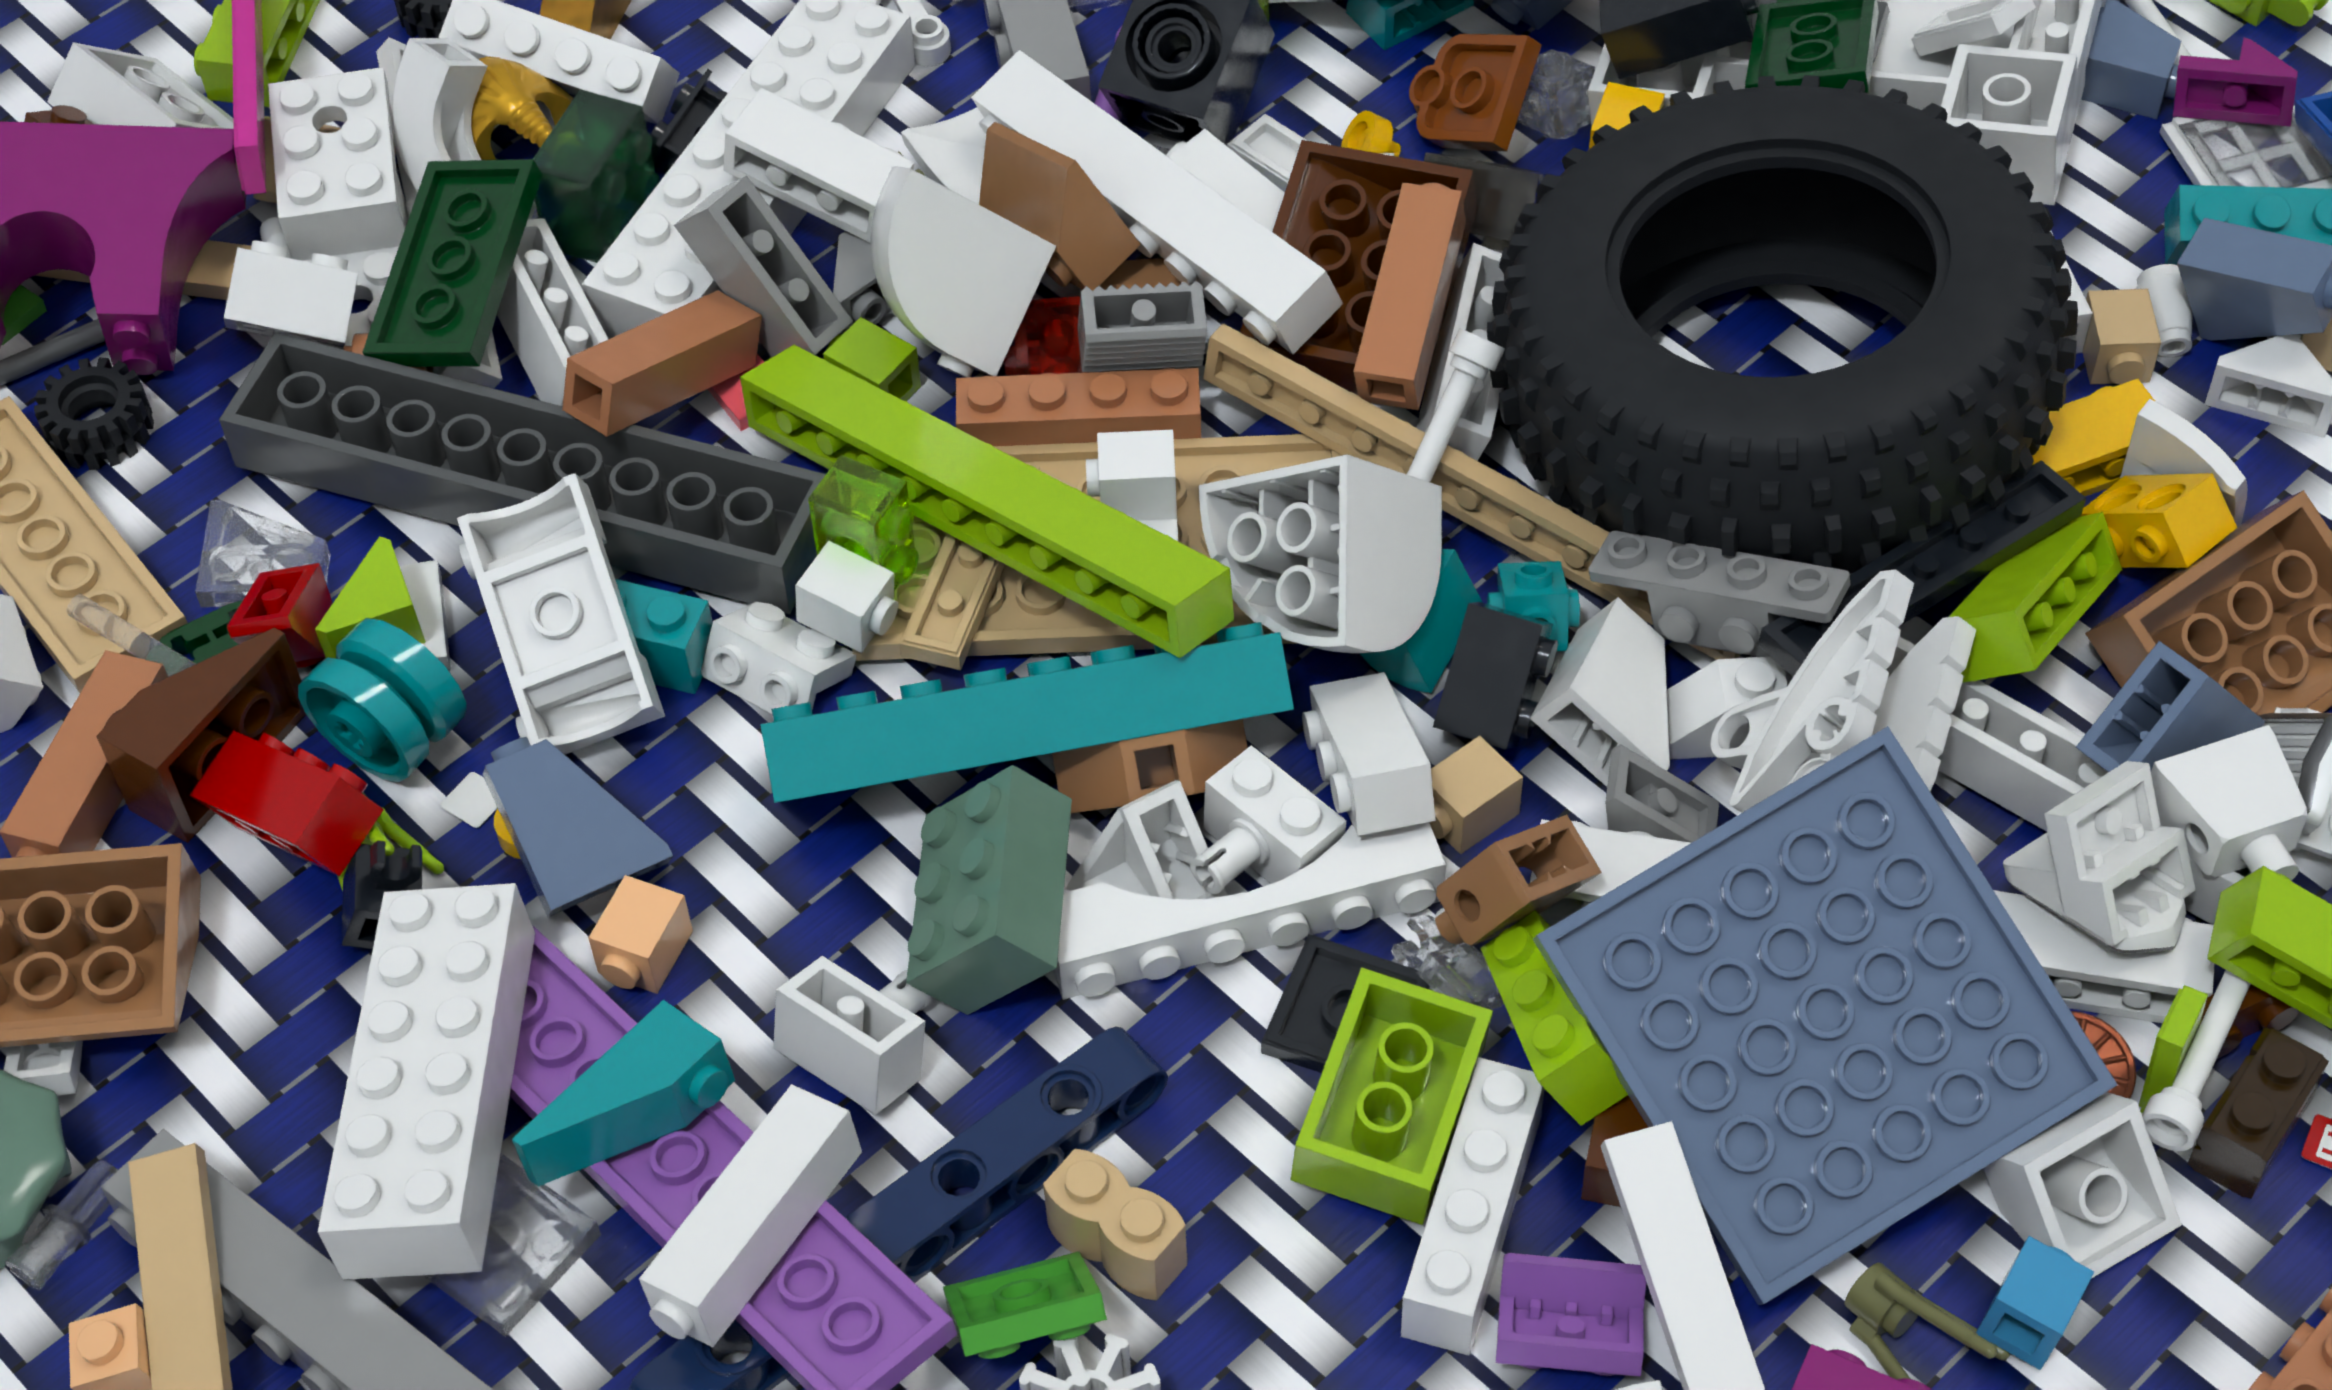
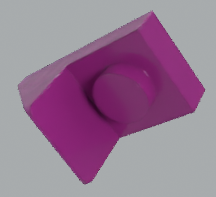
M2243 38L2240 60L2180 55L2173 116L2291 127L2298 71L2248 38Z

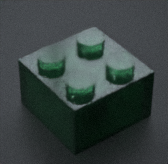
M580 89L533 158L543 174L534 199L539 219L545 218L564 254L598 263L659 184V175L655 173L651 154L652 137L647 132L642 106Z

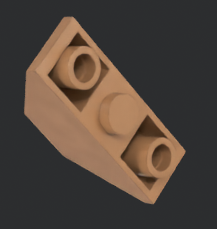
M1243 719L1055 752L1052 753L1058 791L1072 799L1071 813L1122 807L1174 780L1181 782L1186 796L1205 792V781L1248 747Z

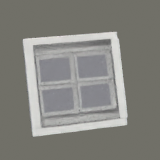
M2295 106L2293 107L2291 127L2174 117L2172 122L2161 125L2159 133L2194 185L2332 189V166L2300 132L2295 121Z

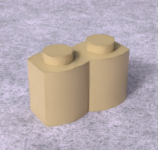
M1074 1149L1043 1183L1047 1223L1057 1241L1072 1253L1079 1251L1085 1259L1102 1262L1109 1276L1126 1291L1144 1299L1158 1300L1187 1266L1186 1225L1181 1215L1168 1201L1159 1195L1145 1189L1129 1187L1121 1171L1107 1159L1086 1150Z

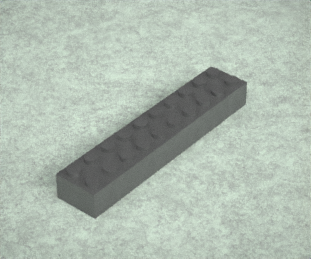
M276 332L219 419L236 467L458 526V517L469 513L488 512L519 504L547 491L563 477L576 473L589 486L607 540L604 547L611 567L750 604L756 601L772 604L788 614L791 613L796 603L795 585L823 549L837 522L830 475L637 425L628 426L610 436H605L562 410L563 406Z

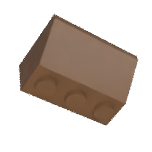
M994 122L987 129L979 205L1056 245L1045 272L1057 284L1065 288L1071 283L1082 290L1087 286L1094 291L1141 244L1076 160L997 122Z

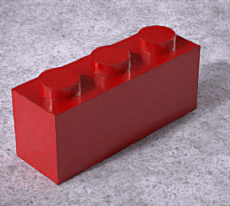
M234 730L190 794L191 797L235 828L339 877L384 810L362 794L368 784L348 769L336 763L330 767L321 759L301 748H298L295 752L289 746L267 733H263L257 741Z

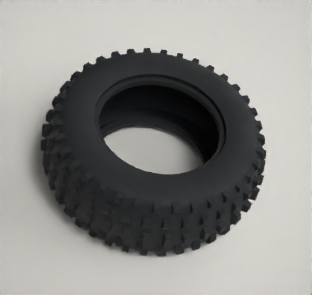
M1804 75L1800 86H1776L1774 76H1759L1758 87L1733 90L1729 80L1713 84V94L1692 99L1685 90L1671 94L1670 106L1656 112H1652L1645 105L1640 106L1630 112L1631 123L1619 130L1607 124L1594 132L1592 137L1594 146L1588 151H1583L1573 147L1564 155L1561 161L1565 171L1560 176L1546 174L1536 189V204H1525L1515 224L1514 234L1509 241L1508 247H1504L1499 268L1504 274V280L1495 281L1492 299L1494 321L1487 322V340L1505 348L1495 372L1490 370L1492 388H1504L1503 392L1499 393L1501 418L1505 425H1510L1509 433L1515 447L1521 448L1528 455L1525 461L1528 471L1534 480H1547L1551 484L1548 496L1554 503L1565 508L1571 506L1578 516L1608 532L1621 531L1661 538L1684 545L1696 544L1720 548L1724 556L1735 557L1736 552H1743L1847 570L1849 574H1852L1909 539L1912 543L1927 540L1926 530L1946 521L1954 525L1953 533L1958 534L1963 526L1970 523L1968 512L1970 507L1983 499L1990 503V508L1993 509L2004 499L2006 491L2003 483L2014 476L2023 479L2030 471L2034 462L2032 455L2036 454L2040 445H2046L2053 430V425L2049 419V411H2059L2065 402L2067 375L2064 374L2065 370L2074 369L2077 341L2063 338L2077 335L2078 318L2077 301L2067 300L2071 296L2072 279L2068 269L2061 268L2067 258L2062 240L2055 239L2052 232H2050L2054 224L2047 207H2044L2042 202H2030L2034 188L2025 172L2015 174L2009 172L2012 159L2000 145L1988 149L1980 145L1982 132L1979 128L1970 122H1966L1957 128L1947 123L1948 114L1945 108L1931 103L1923 110L1907 105L1908 96L1906 92L1893 88L1884 97L1865 93L1863 81L1851 79L1847 81L1843 89L1820 87L1819 76ZM1772 284H1803L1843 291L1879 306L1906 326L1905 330L1889 343L1854 362L1817 373L1788 377H1753L1709 369L1672 353L1652 338L1677 315L1709 298L1747 287Z

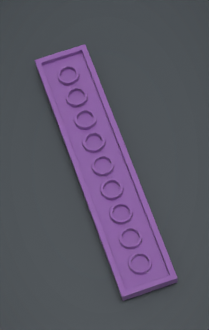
M534 926L535 939L510 1090V1097L532 1119L637 1024ZM719 1100L712 1107L706 1108L687 1127L583 1168V1170L663 1248L754 1132ZM826 1200L735 1318L806 1390H891L957 1336L953 1319Z

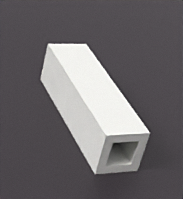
M790 1085L639 1278L651 1307L649 1315L660 1329L677 1339H685L689 1335L711 1347L716 1345L862 1153L849 1110L797 1086Z

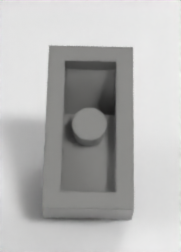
M1621 744L1612 749L1605 802L1608 830L1626 833L1642 831L1657 838L1692 843L1717 828L1719 801Z

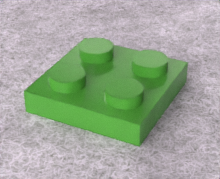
M1079 1251L943 1287L948 1313L954 1321L957 1337L965 1357L978 1354L979 1357L985 1359L1003 1357L1017 1351L1021 1346L1020 1342L1046 1335L1053 1340L1075 1338L1088 1332L1091 1328L1090 1324L1107 1320L1101 1291Z

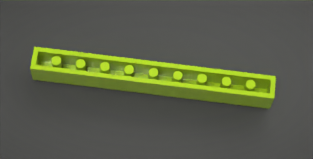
M792 345L740 376L749 427L1178 658L1183 657L1234 621L1229 567L1053 478L1034 466L1014 458L991 444L975 438L948 422L936 418L909 404L907 401L897 398L868 383L866 380L858 378L823 358H819L796 345Z

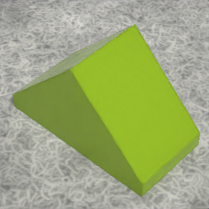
M379 536L315 628L326 659L328 657L336 659V645L365 618L383 620L402 629L421 644L426 642L390 539Z

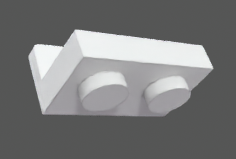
M756 601L713 621L701 673L709 681L772 714L771 709L807 702H811V708L813 709L816 693L852 676L856 655L835 643L834 639L786 617L784 612L777 606Z

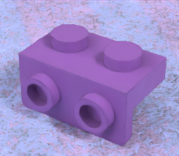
M1517 1253L1505 1254L1503 1257L1498 1310L1496 1363L1519 1365L1528 1369L1554 1368L1592 1372L1602 1376L1617 1374L1641 1377L1644 1354V1301L1647 1283L1641 1265Z

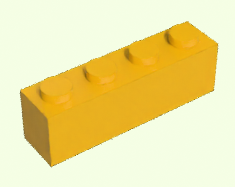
M2135 379L2115 387H2102L2089 396L2063 404L2059 411H2049V419L2053 425V430L2046 445H2040L2036 454L2032 455L2034 460L2032 465L2042 460L2084 496L2108 489L2120 479L2137 414L2149 399L2155 400L2140 380Z

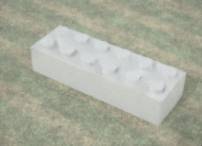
M516 883L384 892L318 1227V1234L342 1280L482 1272L535 939V931Z

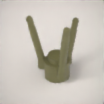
M1878 1262L1869 1267L1856 1280L1846 1296L1845 1307L1857 1316L1849 1331L1869 1347L1888 1376L1897 1380L1901 1378L1910 1379V1377L1885 1344L1881 1335L1887 1332L1893 1338H1898L1911 1327L1918 1316L1987 1358L1996 1357L2001 1361L2009 1358V1352L1979 1336L1976 1333L1977 1328L1920 1295L1883 1263Z

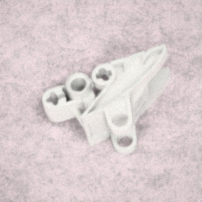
M1896 569L1880 571L1847 604L1812 648L1786 688L1762 694L1730 708L1716 724L1711 738L1712 753L1729 766L1742 769L1729 804L1743 813L1887 726L1894 734L1929 791H1931L1941 762L1937 757L1944 751L1952 722V717L1949 715L1955 710L1964 677L1960 673L1966 669L1976 629L1959 616L1942 618L1910 650L1888 678L1889 672L1886 669L1892 665L1901 632L1898 627L1904 622L1914 583ZM1749 723V733L1745 741L1739 747L1730 748L1733 734L1738 728Z

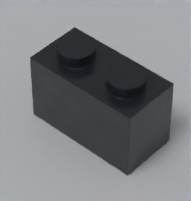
M1482 602L1469 603L1433 727L1473 740L1480 735L1488 744L1505 750L1517 747L1520 737L1528 740L1536 724L1530 717L1539 703L1531 700L1538 675L1545 678L1549 675L1556 656L1558 641L1550 639L1553 623Z

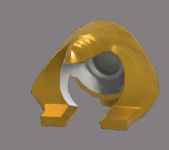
M486 56L478 59L487 65V69L473 104L471 127L475 147L482 160H499L495 158L490 146L491 133L498 125H508L510 129H515L517 134H523L525 139H530L531 143H537L538 147L542 148L565 174L587 162V153L577 144L575 131L584 113L579 103L570 94L548 78L521 63L499 57Z

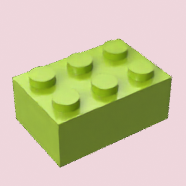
M1361 967L1295 1144L1290 1180L1423 1225L1454 1137L1478 1057H1482L1493 1010Z

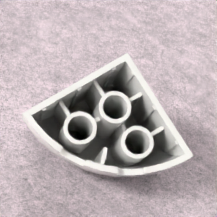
M900 166L891 168L876 203L870 236L873 269L884 299L900 322L915 337L941 353L937 365L964 378L971 377L974 370L990 376H997L1056 245L910 168Z
M1348 454L1199 485L1202 528L1210 558L1230 568L1232 599L1255 623L1261 622L1262 625L1273 632H1280L1282 638L1287 641L1321 650L1342 653H1370L1394 649L1410 639L1422 625L1433 603L1439 581L1442 550V486Z

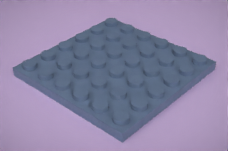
M1888 726L1533 938L1534 943L1574 1008L1585 1018L1611 1058L1619 1081L1648 1128L1672 1121L1706 1221L1757 1305L1767 1303L2118 1085Z

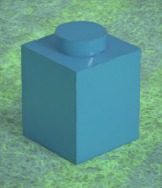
M2028 1236L2008 1270L1976 1333L1985 1340L2041 1370L2062 1337L2094 1271L2074 1261L2063 1250L2047 1246Z

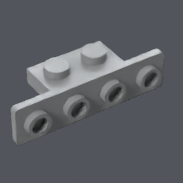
M1612 531L1608 534L1588 568L1590 580L1593 582L1647 591L1654 630L1665 640L1756 657L1769 656L1758 646L1761 629L1779 618L1780 615L1828 623L1834 617L1851 584L1850 574L1847 570L1743 552H1736L1735 557L1724 556L1720 548L1696 544L1684 545L1661 538L1621 531Z

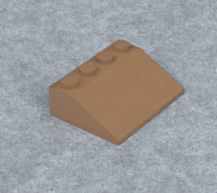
M2303 490L2262 510L2236 528L2188 568H2178L2085 634L2121 688L2157 642L2161 641L2210 676L2257 715L2274 713L2276 707L2310 708L2323 713L2332 706V532Z
M182 843L0 859V1048L178 1032L199 938L201 876Z

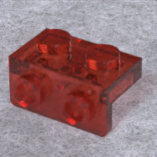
M1080 296L1031 300L1015 335V346H1010L1004 359L1006 376L1039 375L1044 373H1088L1082 372L1077 326Z

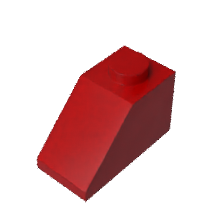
M320 563L260 573L227 625L230 638L237 644H240L272 628H276L285 633L297 668L307 667L324 659L325 655L315 628L333 602Z

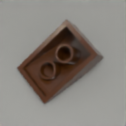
M272 628L140 690L123 709L111 715L104 728L96 737L131 812L188 843L215 814L191 797L190 794L233 730L257 741L263 733H267L282 742L306 716L298 698V685L302 680L284 632Z

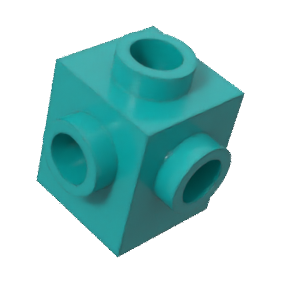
M1561 561L1498 563V592L1488 593L1487 604L1553 623L1550 639L1558 641L1557 651H1566L1568 648V627H1579L1580 603L1578 590L1567 588Z

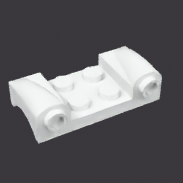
M576 473L563 477L547 491L519 504L488 512L469 513L457 518L465 542L459 545L460 554L470 577L473 580L477 579L521 716L516 717V726L520 738L527 737L530 745L547 739L565 755L665 717L647 660L639 652L604 547L607 540L589 486Z

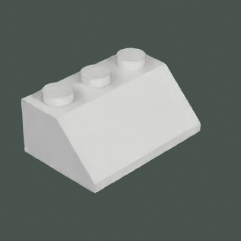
M74 42L47 101L53 107L57 105L75 107L83 111L87 115V119L96 125L234 129L233 118L157 58Z

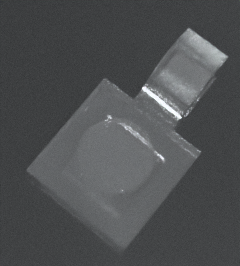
M1426 914L1409 919L1407 925L1418 935L1420 949L1411 940L1394 944L1391 951L1401 965L1413 969L1419 968L1417 974L1435 992L1490 1010L1502 1007L1504 1002L1486 960L1473 946L1471 947L1468 944L1457 946L1448 942L1438 931L1435 918Z

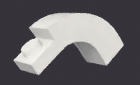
M409 38L396 75L393 93L394 134L402 164L417 192L428 161L482 160L473 140L471 117L473 104L487 65L448 38ZM533 202L528 219L532 218L537 205L535 202Z

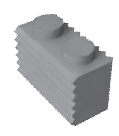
M1196 280L1191 286L1183 281L1179 286L1170 282L1165 287L1159 282L1154 288L1147 283L1143 288L1134 284L1130 289L1122 285L1118 290L1112 285L1106 290L1098 285L1094 291L1086 286L1081 291L1077 326L1082 372L1203 366L1202 360L1207 337V322L1202 285Z

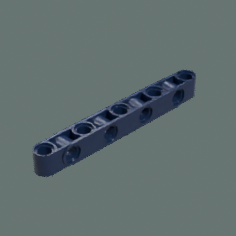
M1122 1027L1109 1028L1058 1065L1045 1071L845 1218L906 1276L916 1283L1044 1188L1043 1183L1074 1149L1092 1152L1099 1144L1149 1108L1165 1089L1168 1075ZM1068 1107L1082 1109V1111L1074 1115L1057 1113ZM967 1186L974 1188L972 1192L962 1196L948 1194L950 1190L956 1187ZM734 1320L714 1347L689 1335L685 1339H680L644 1366L634 1377L629 1390H772L791 1376V1374ZM734 1351L750 1353L744 1360L738 1363L725 1364L720 1362L727 1354Z

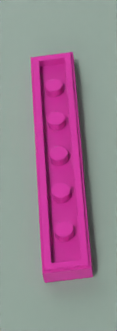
M232 0L235 157L241 189L245 191V195L266 193L262 0Z

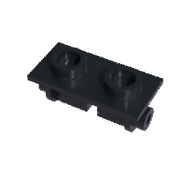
M706 70L695 87L689 83L682 87L670 109V112L675 114V117L669 125L660 120L653 129L644 146V150L651 153L643 173L645 177L648 178L656 165L663 168L664 174H666L695 137V134L699 132L728 94L721 90L715 92L707 87L712 74L711 70Z

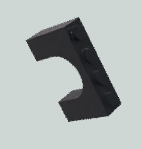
M1759 0L1599 1L1601 35L1619 80L1753 39L1751 15L1760 12Z

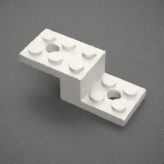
M384 67L268 84L278 220L292 259L311 262L312 254L318 253L348 260L347 270L359 273L354 300L366 299L372 302L366 310L359 313H351L345 346H352V339L355 333H369L409 219L405 198L396 171L388 81ZM328 122H344L342 128L336 132H319V129ZM315 342V343H318V344H322V345H326V346H330V347H334V348H338V349H342V350H343V347H340V346H335V345H330V344Z

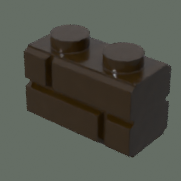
M2264 1027L2251 1048L2249 1056H2246L2204 1123L2188 1165L2194 1171L2243 1198L2252 1199L2313 1099L2329 1061L2323 1057L2324 1055L2273 1028Z

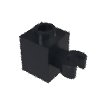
M376 841L373 845H360L350 860L343 878L342 946L373 949L384 892L422 889V849L420 845H412L410 849H403L393 845L395 851L391 856L385 855L386 841Z

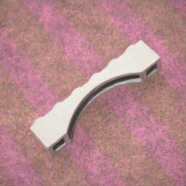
M1429 822L1360 836L1357 835L1352 824L1341 839L1313 863L1280 881L1245 893L1210 899H1169L1133 893L1106 883L1064 892L1058 962L1057 968L1053 971L1063 1000L1079 995L1091 997L1101 995L1114 986L1145 978L1151 980L1163 979L1174 974L1179 969L1210 961L1214 963L1228 962L1237 958L1242 953L1272 945H1293L1303 940L1308 934L1314 935L1337 928L1342 930L1355 929L1364 925L1369 920L1398 912H1420L1433 903L1440 902L1436 892L1437 886L1445 881L1446 863Z

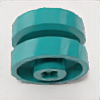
M365 618L359 622L336 645V659L328 657L320 662L298 685V698L301 705L321 735L342 755L363 770L383 780L400 782L408 778L429 755V741L438 742L445 738L466 715L467 703L459 684L445 665L408 633L383 620Z

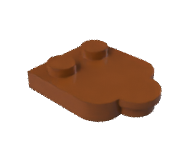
M1459 34L1449 39L1438 52L1434 65L1422 68L1415 75L1410 85L1409 97L1418 113L1416 124L1420 135L1441 148L1507 152L1542 44L1528 35Z

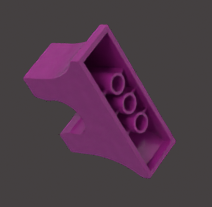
M0 121V348L7 333L4 324L5 307L14 290L25 280L36 274L50 270H72L90 277L96 313L113 366L119 360L127 364L129 372L134 370L137 375H149L157 370L174 371L180 302L190 269L211 235L232 216L246 209L247 195L241 189L234 151V129Z

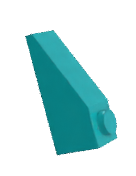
M662 1000L511 1139L528 1179L539 1187L687 1127L706 1108L715 1105L723 1097L727 1088L736 1081L722 1040L671 1004Z

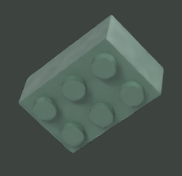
M1011 765L926 815L921 829L923 843L919 875L914 887L916 902L912 933L908 941V952L910 954L907 984L969 1015L1057 968L1072 805L1070 797L1016 766Z

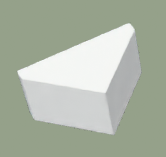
M2297 334L2276 336L2219 356L2205 405L2325 438L2332 419V378Z

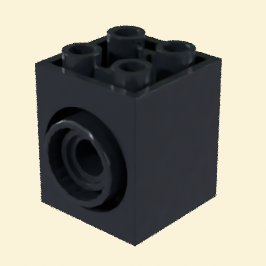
M1132 0L1098 87L1123 125L1178 143L1181 141L1187 143L1202 130L1206 129L1227 146L1234 139L1275 34L1258 0Z

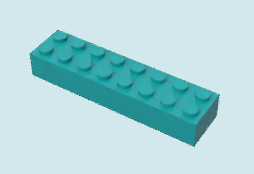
M1258 622L1221 629L1216 633L1218 643L1198 645L1181 658L1154 645L1155 654L1136 657L1134 645L1090 652L1092 665L1071 668L1069 656L1027 663L1029 676L1007 680L1005 668L963 675L965 688L942 691L940 679L900 686L902 699L881 703L877 702L876 691L836 697L838 706L836 711L813 714L811 702L773 708L771 710L774 722L762 723L760 726L774 803L1294 710L1281 633L1263 634L1262 623Z

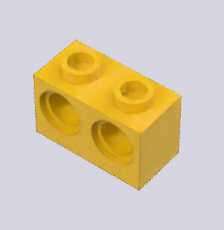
M2213 473L2125 475L2086 505L2080 515L2085 516L2103 512L2121 567L2188 568L2237 528Z

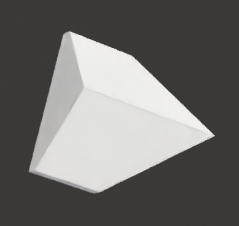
M1174 780L1118 808L1065 887V889L1071 891L1099 883H1106L1133 893L1169 899H1210L1228 896L1225 888L1218 894L1208 892L1207 885L1214 881L1213 878L1207 881L1204 886H1201L1191 872L1190 861L1195 856L1201 855L1208 847L1182 784L1178 780Z

